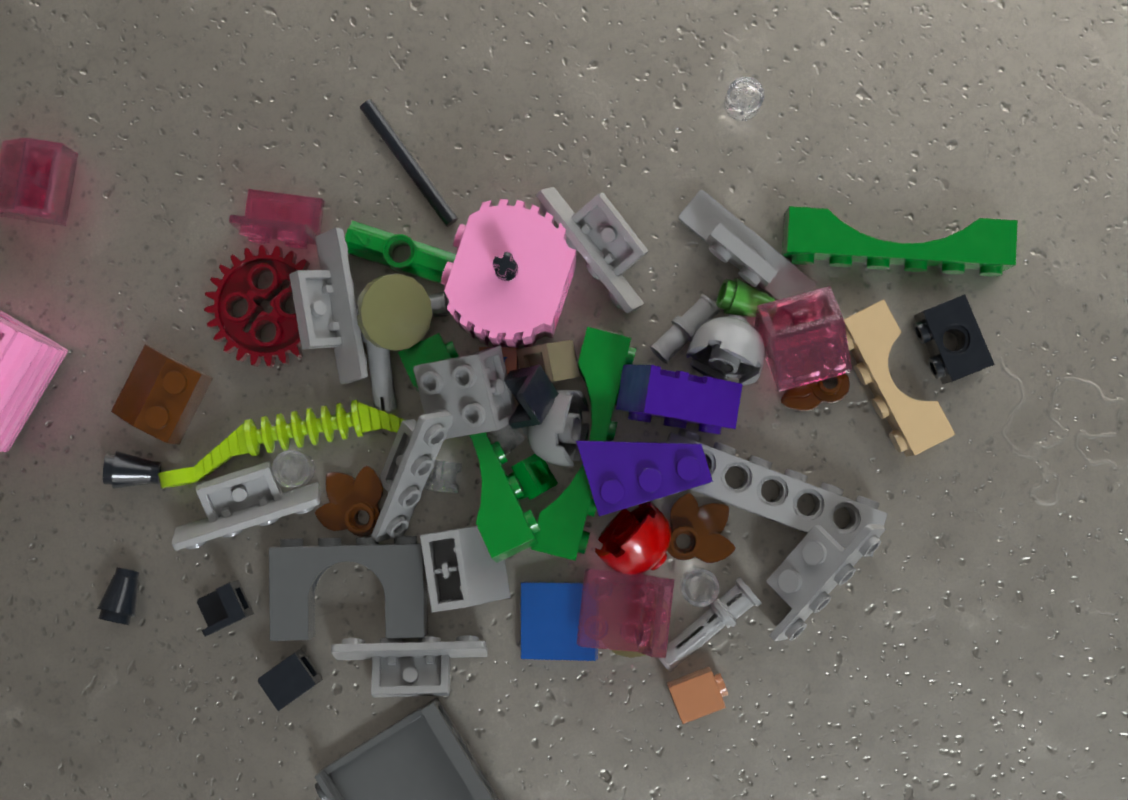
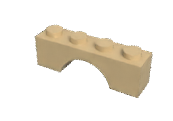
M884 299L837 323L839 331L836 332L837 338L842 348L846 352L851 351L857 362L854 365L855 373L863 385H869L875 397L871 399L872 405L881 419H887L892 429L889 437L899 453L904 452L906 457L915 456L956 435L938 401L915 400L902 393L894 384L889 372L888 358L893 343L902 332Z

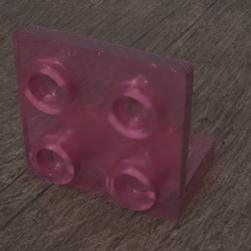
M248 189L245 216L230 215L229 223L239 230L240 235L247 236V240L250 242L270 244L271 239L285 241V246L307 249L308 244L316 245V236L320 235L325 201L322 198Z
M586 569L577 645L587 648L634 651L650 657L666 658L675 579L656 575H630L617 571Z

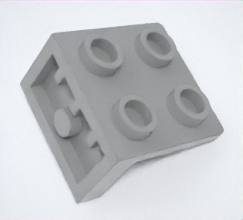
M501 345L486 348L470 355L420 364L414 367L413 370L424 414L448 411L453 416L445 439L496 431L509 425L508 421L516 407L513 395L504 382L507 370Z

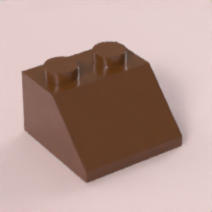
M144 345L111 412L131 426L165 443L180 445L213 377L148 345Z

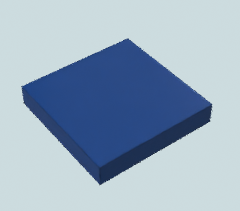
M521 582V659L598 660V583Z

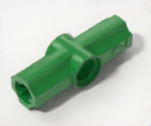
M353 220L344 237L348 246V254L390 267L398 273H408L441 284L446 263L448 261L454 263L456 257L454 253L414 241L406 235L393 234ZM405 245L410 247L411 255L408 260L402 263L393 261V252L398 246Z

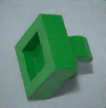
M536 454L512 466L513 472L508 475V478L515 475L524 489V496L518 498L519 500L526 497L531 500L558 485L546 461Z

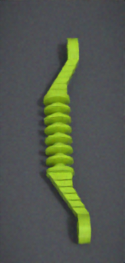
M358 399L351 401L350 412H346L341 402L337 403L335 415H331L328 407L323 405L321 406L320 418L316 417L312 408L306 409V417L303 421L296 410L292 411L290 423H287L283 414L279 413L276 415L275 426H272L267 416L261 417L259 429H257L252 418L246 419L228 438H225L220 445H217L194 467L158 473L161 488H171L201 482L234 456L250 454L252 457L258 456L261 443L264 444L268 453H273L275 441L277 440L284 451L289 449L290 438L294 439L298 448H302L305 435L309 436L313 445H318L321 432H323L328 443L333 442L334 430H338L342 439L346 440L349 435V427H353L358 437L365 436L366 432L383 429L397 433L401 422L405 421V419L360 403Z

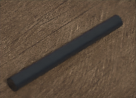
M372 99L365 101L360 106L361 111L445 226L452 225L458 220L454 211Z

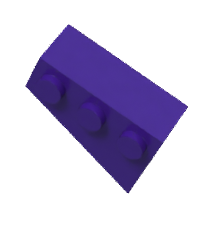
M623 365L616 410L629 412V420L651 423L652 416L664 418V426L686 429L687 422L699 424V432L721 435L722 428L736 429L743 384L708 376L691 375L689 372L663 370L660 366Z
M576 441L598 516L713 482L702 444Z

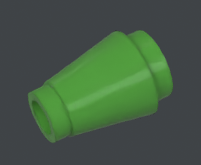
M735 278L733 281L725 279L720 287L716 305L718 308L724 309V314L769 319L774 310L775 298L768 296V294L738 278Z

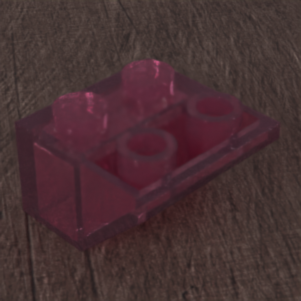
M32 138L3 141L0 153V216L66 226L78 153L63 143Z
M830 286L757 305L754 328L763 338L765 358L779 392L852 371L844 318Z

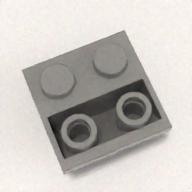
M477 526L420 535L432 613L471 607L511 597L505 559L496 563L491 558Z

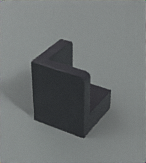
M541 365L509 371L504 382L519 404L508 424L512 429L541 425L559 393Z
M239 580L229 582L197 600V604L208 626L202 630L204 637L254 614Z
M301 648L259 677L258 683L277 711H280L323 679Z

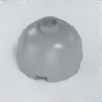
M729 315L728 317H717L708 320L701 325L690 342L686 356L687 358L692 357L690 365L704 376L727 380L728 377L739 379L738 383L748 385L755 383L760 377L764 365L765 347L763 338L745 318L738 315Z
M557 390L559 394L555 398L542 424L522 429L524 435L528 438L531 449L538 457L547 463L573 467L575 466L573 461L581 460L576 441L588 440L589 423L582 424V411L589 412L588 403L581 391Z

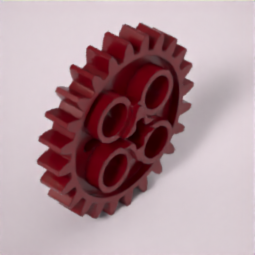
M260 245L258 255L256 256L249 248H244V260L232 254L230 257L234 266L229 269L220 264L219 269L224 274L223 278L211 277L210 279L218 288L216 291L205 292V296L214 300V305L205 307L204 311L215 315V318L207 323V327L220 329L213 337L214 341L223 342L228 340L223 351L230 354L238 349L236 360L244 362L250 355L252 366L258 367L262 358H264L267 367L274 368L276 357H278L283 364L288 365V353L292 352L299 358L303 357L300 348L301 341L296 313L288 314L285 309L286 301L293 296L289 274L297 270H307L310 263L303 259L295 264L297 254L292 250L283 258V249L280 246H275L272 254L269 255L267 247ZM263 272H272L274 278L271 286L266 289H259L257 284L259 276ZM285 281H289V287L280 292V290L283 287V283ZM246 299L248 302L246 314L236 318L233 314L234 304L238 300ZM267 300L270 302V305L273 307L272 312L267 313L264 311V308L261 306L262 301ZM253 322L251 329L245 332L244 327ZM272 323L276 326V336L270 342L265 343L261 340V330L265 325Z

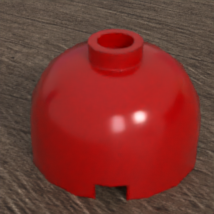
M651 501L639 504V507L632 512H629L627 509L621 510L608 523L598 539L603 546L601 549L595 548V553L618 573L636 575L648 570L654 571L667 559L666 552L670 545L671 529L666 517Z

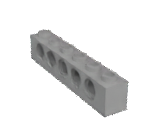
M679 429L678 435L672 432L669 433L666 443L701 444L699 443L701 436L684 429ZM715 442L712 448L702 444L704 454L709 461V470L713 482L690 489L692 491L804 533H808L814 525H821L844 548H847L867 524H881L882 526L885 524L888 513L877 510L880 503L862 496H857L856 501L842 497L844 490L834 485L822 482L820 488L806 483L808 476L786 469L785 474H781L771 470L772 463L762 458L751 455L749 461L736 457L735 453L737 450L730 446ZM732 466L740 468L744 474L743 484L736 489L729 487L725 481L726 471ZM767 480H773L779 486V495L772 502L766 501L761 495V487ZM805 493L811 495L815 502L813 511L808 515L801 514L797 508L799 497ZM844 507L850 514V521L846 527L840 529L835 525L833 515L838 508Z

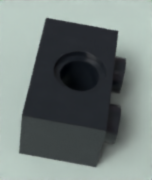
M965 294L914 315L916 323L913 324L915 334L921 344H926L931 356L928 358L930 370L936 379L940 378L942 384L956 381L995 365ZM945 332H951L957 338V347L954 351L947 349L943 344Z

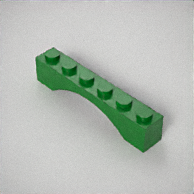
M789 206L784 213L782 256L791 258V263L797 265H812L815 259L829 260V266L851 267L852 262L867 263L866 268L878 270L889 269L890 264L904 265V270L911 272L927 271V266L942 267L941 272L946 274H963L965 269H978L981 276H1002L1003 271L1016 266L1018 220L979 218L964 229L945 238L924 243H897L880 240L860 233L842 222L827 208Z
M591 327L586 329L578 361V368L586 384L591 404V432L589 441H613L618 422L611 420L614 406H617L623 365H633L636 348L629 347L631 337ZM583 463L564 492L540 512L537 522L540 531L535 533L538 544L531 546V550L576 561L577 553L585 554L590 532L583 529L586 517L595 516L596 506Z
M440 333L418 342L409 349H403L398 352L411 383L418 393L419 390L413 370L415 366L460 357L452 341L445 343ZM484 432L469 435L479 459L482 479L481 504L476 525L491 558L498 563L538 544L534 533L540 531V528L531 509L526 512L523 511L518 498L523 497L524 493L516 476L513 475L508 478L502 464L508 462V459L500 442L492 443L488 433Z

